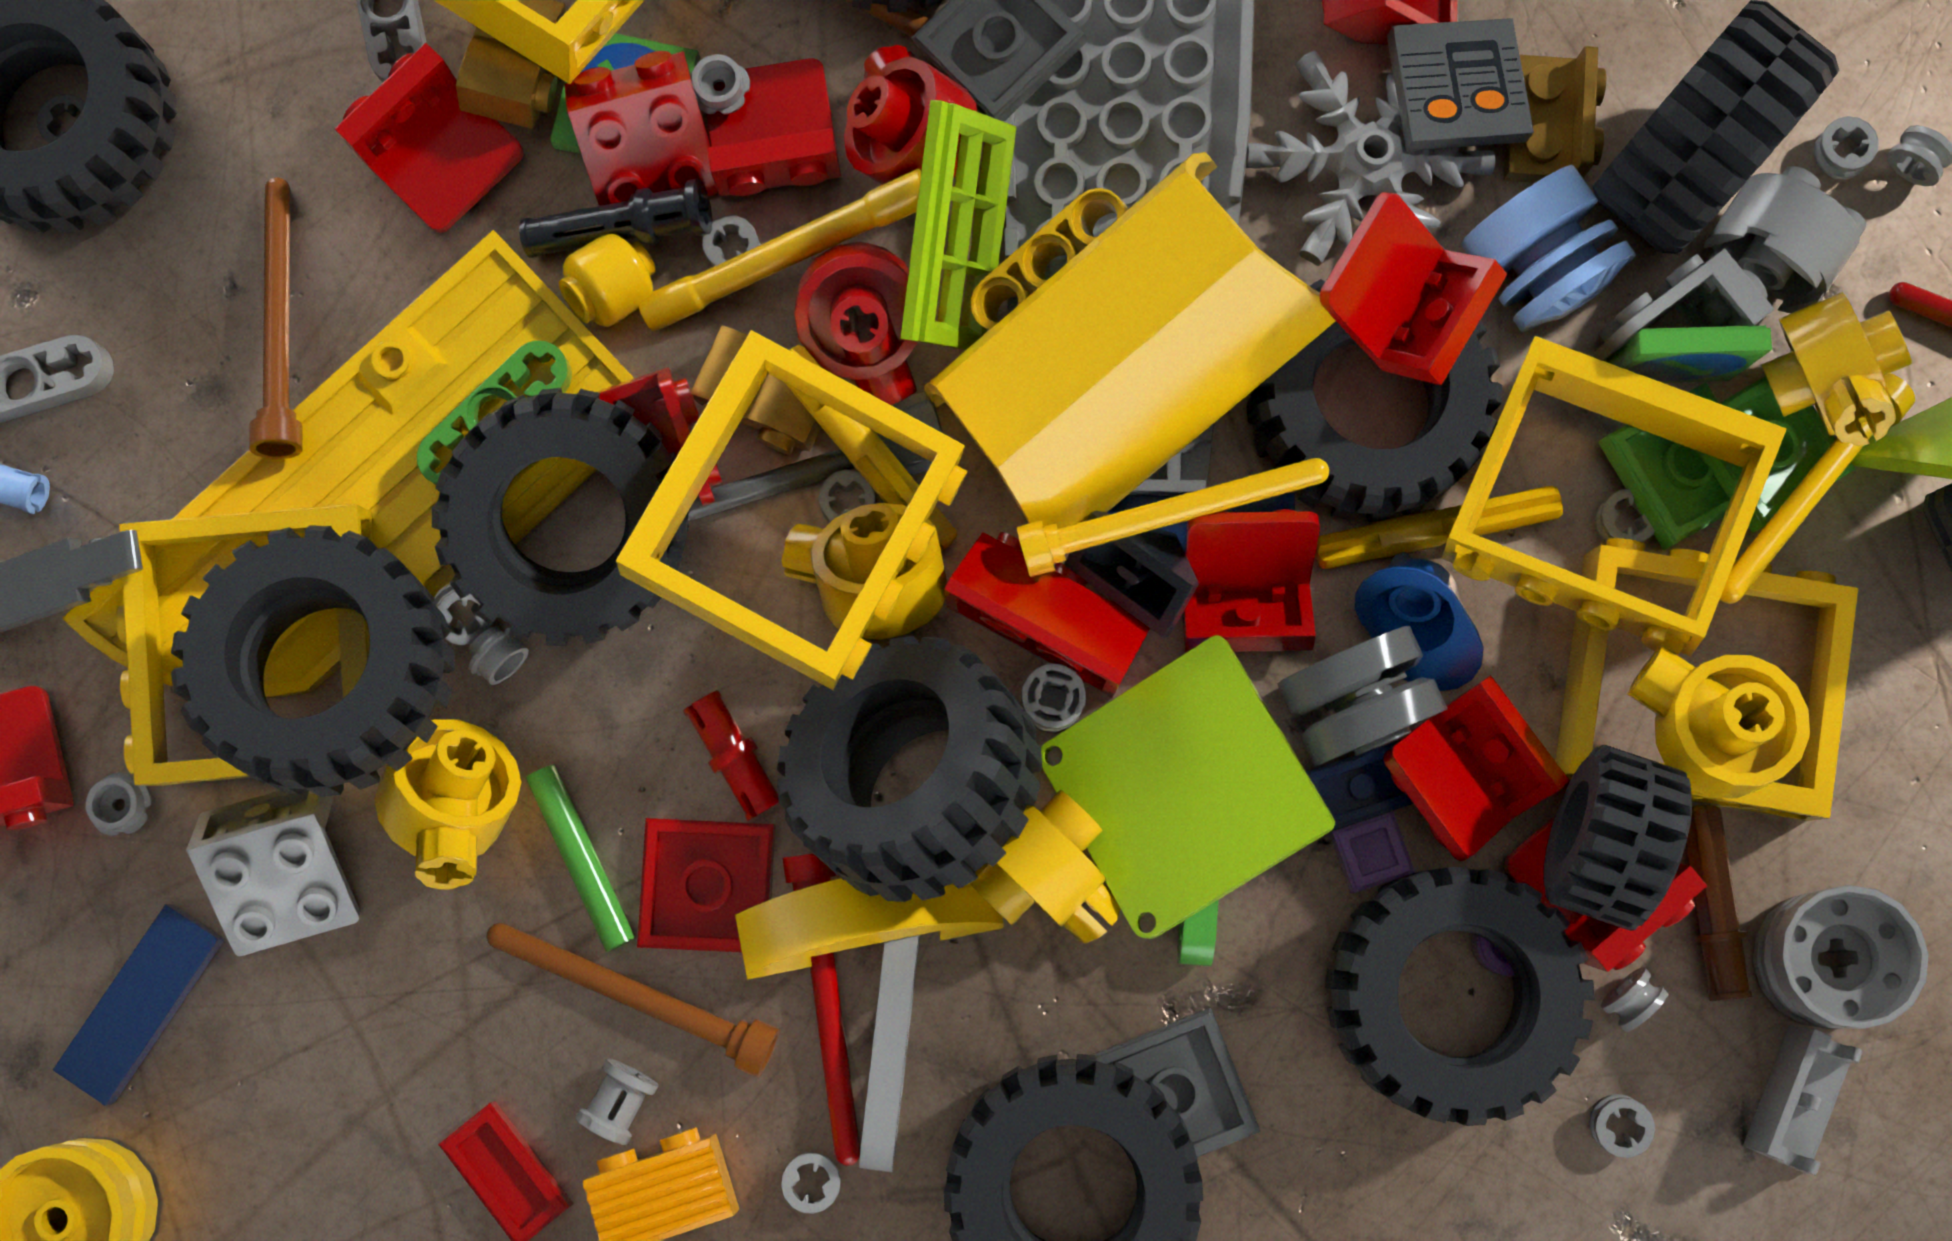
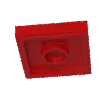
M645 818L637 948L742 953L735 915L771 900L776 825Z

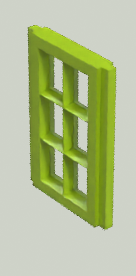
M940 100L930 101L901 339L966 350L988 331L975 320L971 312V297L980 281L999 266L1016 126L955 103H947ZM959 133H960V134H961V139H960V147H959V154H958V162H957L955 186L953 187L952 184H953V176H954V168H955V160H956L958 136H959ZM982 142H984L978 194H976ZM950 200H951V201H952V209H951V217H950V225H949L947 249H946V255H944L945 238H946L948 215H949V207H950ZM974 207H975L976 210H975V217H974V225H973V233H972L970 256H969V260H967V259H968L970 236H971L973 212H974ZM944 269L938 319L935 321L941 270ZM967 274L966 288H965V295H964V303H963V311H962V319H961V326H960V325H959V321H960V314H961V306H962L964 282H965V275Z

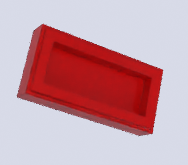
M496 1101L490 1102L438 1144L511 1241H529L574 1204Z

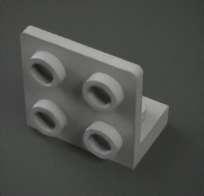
M308 789L301 796L279 790L200 813L186 851L235 955L244 956L351 925L359 920L360 909L325 830L333 801L332 796L320 797Z

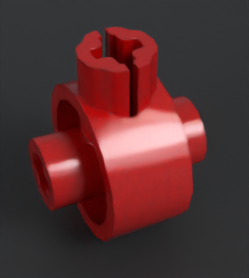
M901 45L880 47L872 52L864 61L865 80L853 91L848 102L847 124L844 133L845 153L855 170L880 185L918 168L922 171L930 101L940 100L947 103H955L977 112L976 102L967 89L925 61L916 59L911 50L907 52L906 47ZM959 133V136H958V144H957V152H956V160H955V168H954V176H953V178L956 177L958 154H959L960 139H961V134H960V133Z
M861 241L835 245L817 256L801 276L794 312L798 339L815 361L826 371L836 376L855 380L858 388L889 405H893L903 401L917 391L906 358L918 342L901 339L909 268L903 260L882 246ZM859 305L864 315L858 316L856 310L852 306Z

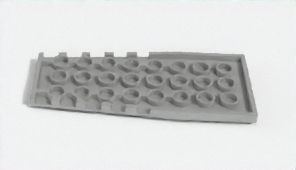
M1051 0L1085 33L1088 42L1004 121L1016 126L1006 205V228H1004L1006 258L1075 198L1087 190L1095 188L1111 190L1130 208L1193 153L1206 152L1217 165V168L1200 182L1239 226L1251 119L1254 0ZM1106 214L1099 218L1093 229V237H1098L1117 220V214ZM1066 255L1057 256L1049 262L1045 270V280L1051 278L1067 264ZM1018 297L1007 299L1009 314L1018 306ZM1215 423L1128 495L1179 496L1207 488Z

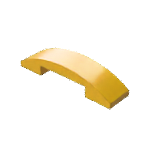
M984 864L975 871L976 875L978 876L988 865ZM842 878L787 893L735 915L747 980L812 967V956L937 931L939 939L942 941L1002 929L1004 922L1002 916L969 884L958 889L952 883L944 887V895L923 901L913 893L911 900L896 902L887 901L880 894L875 896L864 894Z

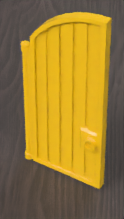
M492 230L293 409L296 413V420L300 421L303 426V450L301 454L288 459H268L256 456L248 450L172 519L357 504L372 513L374 545L378 549L385 547L398 558L429 593L435 597L440 589L450 584L455 573L450 564L440 565L435 550V545L441 539L439 529L432 528V507L438 501L440 492L435 489V484L423 476L418 467L417 451L422 440L515 351L531 341H546L554 344L569 361L572 379L565 393L577 394L580 389L597 392L635 378L508 244ZM536 358L527 365L532 376L520 389L512 379L506 382L503 387L512 391L516 397L524 395L527 398L523 392L533 382L540 380L546 386L553 382L555 376L550 368L555 360L551 358L543 364ZM499 398L486 401L479 409L478 422L488 413H493L501 408L507 401ZM465 422L457 429L464 436L470 431ZM444 445L435 453L441 461L435 469L437 474L449 463L453 455L452 450ZM550 457L536 461L521 470L509 484L502 506L503 522L513 543L516 545L597 469L575 459ZM297 533L301 538L305 537V533ZM268 536L155 545L164 684L173 687L171 672L174 668L183 667V661L171 654L174 633L177 631L186 632L190 620L181 615V612L189 596L201 598L209 586L202 578L215 564H218L222 569H226L237 559L232 553L234 549L250 540L260 548L269 544ZM116 579L112 581L111 585L97 586L90 592L91 602L72 608L62 619L88 643L112 660L128 668L126 644H122L116 627L117 610L120 606H124L123 580ZM337 608L317 611L299 619L278 638L270 651L264 670L266 698H282L312 693L341 667Z

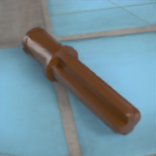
M1717 805L1693 806L1686 842L1688 862L1707 885L1706 888L1694 897L1700 936L1693 937L1694 943L1701 942L1710 993L1708 994L1709 1001L1752 997V992L1749 990L1742 938L1748 937V931H1740L1722 812Z

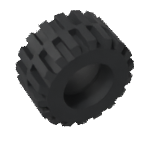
M1601 745L1594 749L1581 763L1569 782L1551 828L1544 861L1545 894L1549 903L1630 931L1636 930L1638 926H1642L1665 897L1676 875L1685 849L1692 813L1691 785L1689 778H1687V773L1608 745Z

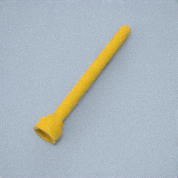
M1889 373L1883 377L1895 409L1896 420L1892 425L1894 426L1902 420L1914 405L1915 395L1912 388L1903 379ZM1863 422L1861 426L1869 440L1873 434L1867 422ZM1838 437L1834 440L1733 565L1720 597L1722 602L1733 604L1744 596L1863 446L1843 443Z
M1312 458L1060 529L1057 528L1056 523L1043 526L1042 520L1018 526L1016 528L1029 575L1034 577L1056 571L1054 564L1066 561L1065 554L1321 484L1329 476V466L1320 458Z

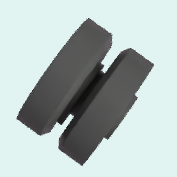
M1404 626L1367 640L1302 669L1277 683L1292 714L1305 715L1323 707L1327 711L1334 709V715L1310 725L1301 736L1314 767L1351 751L1354 752L1355 756L1370 751L1411 733L1409 726L1448 710L1434 679L1422 677L1396 688L1391 686V684L1406 678L1405 671L1417 666L1423 657L1410 626Z

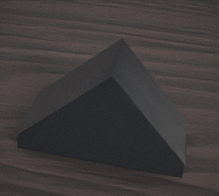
M1096 510L1090 513L1087 521L1110 514ZM1161 529L1147 531L1071 552L1064 563L1067 568L1163 638L1170 636L1199 585L1177 534Z

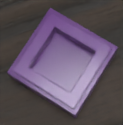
M1393 811L1329 832L1350 893H1356L1415 873Z

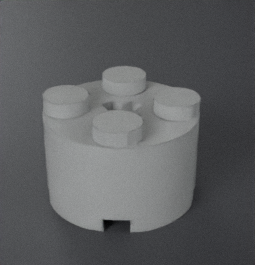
M1789 166L1783 174L1761 173L1751 176L1741 187L1706 239L1704 249L1712 247L1713 252L1707 259L1709 261L1725 248L1741 269L1751 271L1760 279L1768 296L1783 301L1778 311L1793 313L1823 299L1857 248L1860 236L1866 229L1867 224L1858 212L1840 205L1831 196L1821 191L1820 181L1814 174L1800 167Z

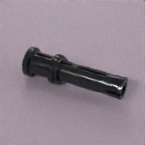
M700 179L687 180L685 187L656 193H653L650 188L637 189L635 193L631 194L629 201L582 208L533 219L524 218L519 224V236L523 250L529 258L582 248L596 238L607 234L619 235L624 240L637 238L641 243L652 245L660 243L662 236L689 231H694L697 236L710 234L713 224L712 209L703 182Z

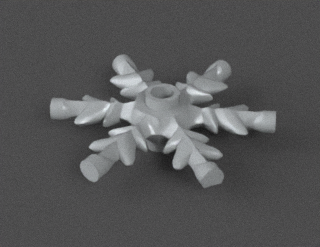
M1311 51L1301 57L1295 64L1302 77L1313 89L1312 91L1300 92L1299 97L1308 105L1326 113L1315 121L1323 125L1337 127V141L1331 146L1323 147L1313 135L1307 133V145H1305L1288 133L1277 131L1275 136L1280 146L1248 143L1245 167L1253 169L1280 167L1276 180L1281 183L1294 178L1306 169H1308V182L1312 181L1323 168L1336 173L1339 181L1338 190L1317 195L1318 198L1328 204L1316 208L1302 217V223L1315 225L1316 228L1300 250V257L1316 266H1320L1336 237L1345 247L1352 239L1350 216L1361 222L1363 221V215L1358 204V200L1363 196H1378L1382 192L1398 194L1426 228L1440 227L1441 223L1436 217L1413 206L1424 198L1417 194L1402 192L1401 180L1403 176L1415 171L1425 183L1432 186L1433 173L1448 184L1461 188L1464 186V182L1459 172L1491 176L1495 166V154L1493 150L1458 151L1460 147L1406 151V147L1402 144L1401 137L1399 136L1402 123L1393 73H1389L1386 80L1388 103L1376 97V105L1381 118L1377 122L1372 121L1365 124L1355 117L1360 103V96L1347 103L1348 77L1346 72L1341 71L1332 80L1317 51Z

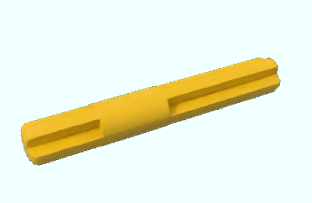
M796 345L789 349V351L820 367L804 346ZM786 384L885 503L909 505L919 485L873 430ZM935 506L928 519L936 526L942 552L955 540L957 531L938 507Z
M1553 485L1489 498L1474 534L1481 536L1559 519L1563 515V503L1558 488ZM1462 505L1439 510H1426L1372 522L1371 525L1321 535L1318 537L1315 553L1316 560L1320 568L1331 569L1377 558L1394 557L1403 551L1412 553L1443 546V544L1447 543Z

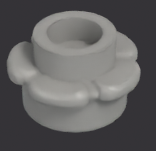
M715 54L703 58L698 62L690 75L699 109L710 115L715 114L716 111H720L724 115L736 112L743 106L745 102L744 94L750 89V78L745 68L738 66L733 59L725 55ZM717 82L725 84V88L722 91L714 89V85Z
M496 626L491 627L480 634L469 648V653L473 656L469 663V671L477 676H483L491 685L499 684L513 675L528 656V648L518 638L508 635L511 627L504 630V632Z
M113 773L106 776L90 789L86 798V812L93 825L101 833L109 836H116L119 832L132 834L138 831L147 821L146 808L151 805V794L147 786L135 785L130 774ZM118 799L125 801V807L121 811L115 808V803Z

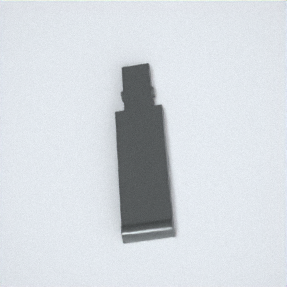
M126 530L105 538L91 539L89 544L83 546L79 538H66L0 562V633L91 602L90 588L111 585L113 580L143 570L137 531Z

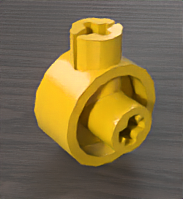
M1840 292L1779 318L1780 326L1791 352L1761 364L1783 416L1785 417L1814 405L1829 436L1835 434L1843 443H1852L1856 446L1870 444L1861 426L1863 422H1867L1876 441L1883 438L1896 420L1894 405L1883 376L1912 364L1907 345L1891 312L1888 310L1859 322L1846 295Z
M887 503L863 505L834 518L825 528L798 523L790 530L785 540L782 555V567L786 568L784 573L787 577L818 585L825 615L837 629H840L908 506ZM928 519L926 523L936 528V526ZM937 530L919 562L915 563L906 558L895 581L904 585V588L887 620L884 621L874 616L862 638L882 640L906 635L927 624L943 607L945 601L944 588L947 584Z
M1662 645L1642 667L1627 693L1628 696L1656 714V746L1665 765L1687 773L1691 789L1710 798H1739L1781 779L1802 759L1810 737L1809 709L1797 684L1776 665L1752 655H1723L1695 667Z
M433 719L431 721L438 727L429 741L426 743L417 737L406 749L413 757L410 762L399 771H396L388 764L386 765L374 800L378 821L391 840L413 856H416V878L421 880L427 887L450 890L468 885L474 880V875L476 876L477 856L484 854L500 835L517 803L522 782L518 764L513 755L501 740L483 727L459 719Z
M1059 790L1040 811L1034 806L1026 805L1023 814L1029 820L1019 838L1011 835L1002 847L1006 854L993 867L989 864L977 876L978 879L972 881L969 885L1012 926L1035 903L1060 927L1064 926L1079 942L1089 943L1094 939L1100 938L1107 930L1081 906L1083 902L1111 926L1117 921L1121 908L1111 890L1104 884L1106 881L1105 876L1083 853L1103 831L1102 828L1071 797L1062 790Z

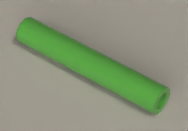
M549 765L531 773L526 777V780L605 951L609 952L634 940L635 935L556 765Z

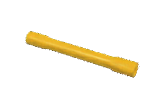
M919 168L870 190L863 198L697 275L682 277L654 290L639 305V310L645 323L652 331L656 332L702 311L709 303L875 227H885L916 213L922 171Z

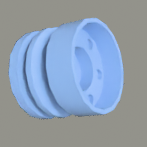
M1573 165L1553 172L1517 194L1479 223L1461 243L1467 254L1496 259L1505 272L1511 269L1515 270L1518 277L1506 287L1498 298L1503 306L1508 307L1529 295L1533 296L1534 299L1513 318L1521 332H1527L1542 323L1564 318L1582 307L1609 287L1618 272L1637 255L1627 241L1618 243L1599 254L1597 249L1616 233L1618 227L1612 220L1601 222L1584 231L1578 223L1591 211L1598 202V199Z

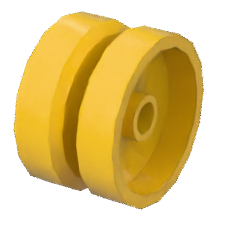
M78 1138L61 1144L57 1143L15 1156L0 1169V1241H149L155 1231L158 1198L151 1174L134 1152L111 1140Z

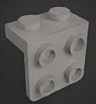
M1725 248L1706 263L1696 254L1665 279L1666 281L1650 294L1644 293L1615 316L1616 319L1599 332L1605 343L1592 355L1599 360H1607L1640 329H1648L1674 308L1689 327L1754 326L1775 309L1767 300V291L1760 279L1751 271L1741 269Z

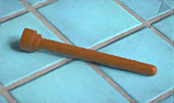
M274 177L265 184L263 408L257 410L256 418L249 423V450L254 455L262 458L288 459L302 453L303 426L300 421L296 420V413L289 409L290 186L283 178Z
M496 923L487 931V941L493 948L725 1048V1056L735 1060L734 1067L759 1078L770 1060L780 1034L779 1028L755 1019L752 1024L740 1020L738 1025L504 923Z

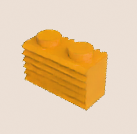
M693 1127L659 1139L661 1152L637 1159L635 1149L631 1148L596 1160L599 1172L583 1180V1188L587 1194V1201L591 1208V1215L594 1218L599 1241H661L734 1216L739 1210V1205L717 1134L700 1138L697 1127Z

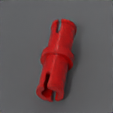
M716 690L695 701L692 705L686 707L683 712L690 719L713 758L708 762L713 773L721 772L746 814L744 816L749 821L778 804V793L754 754V751L758 749L752 737L745 739L723 702L719 690Z

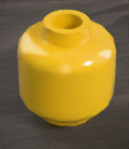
M607 234L596 238L566 258L563 264L564 278L559 281V289L571 311L583 323L593 321L597 325L611 327L639 310V305L652 294L653 284L650 276L656 273V267L650 254L642 244L637 241L629 244L619 235Z

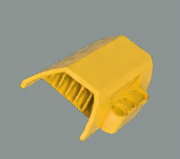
M1206 152L1191 154L1130 208L1111 190L1103 188L1089 189L1075 198L980 281L971 297V312L975 320L988 331L924 385V391L931 402L934 401L935 407L938 408L946 402L994 465L1028 523L1042 520L1043 526L1056 523L1057 528L1060 529L1087 521L1090 513L1096 510L1107 513L1336 322L1321 305L1319 300L1320 292L1304 283L1261 251L1201 184L1200 181L1217 168L1215 162ZM1106 214H1117V220L1098 237H1093V229L1099 218ZM1066 255L1067 264L1051 278L1045 280V270L1049 262L1057 256ZM1011 297H1018V306L1000 322H997V312L1000 305Z

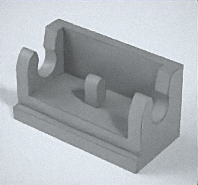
M1789 1025L1743 1147L1805 1174L1816 1176L1821 1163L1814 1160L1826 1126L1850 1063L1858 1064L1863 1051L1857 1047L1846 1046L1832 1041L1831 1035L1817 1029Z

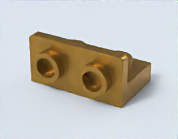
M1584 46L1577 58L1520 55L1534 133L1527 142L1505 144L1504 181L1536 183L1542 178L1569 165L1575 166L1584 178L1593 165L1600 163L1604 148V130L1601 127H1595L1596 106H1600L1603 102L1607 81L1605 68H1598V47Z

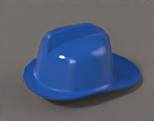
M1403 551L1394 556L1388 567L1378 570L1362 581L1355 592L1354 609L1361 624L1369 632L1370 636L1375 638L1395 629L1410 626L1421 649L1423 657L1417 666L1405 671L1407 677L1404 680L1410 682L1422 677L1434 679L1439 691L1458 689L1473 680L1482 666L1484 646L1476 626L1460 601L1459 588L1450 572L1438 563L1428 559L1411 558L1407 552Z

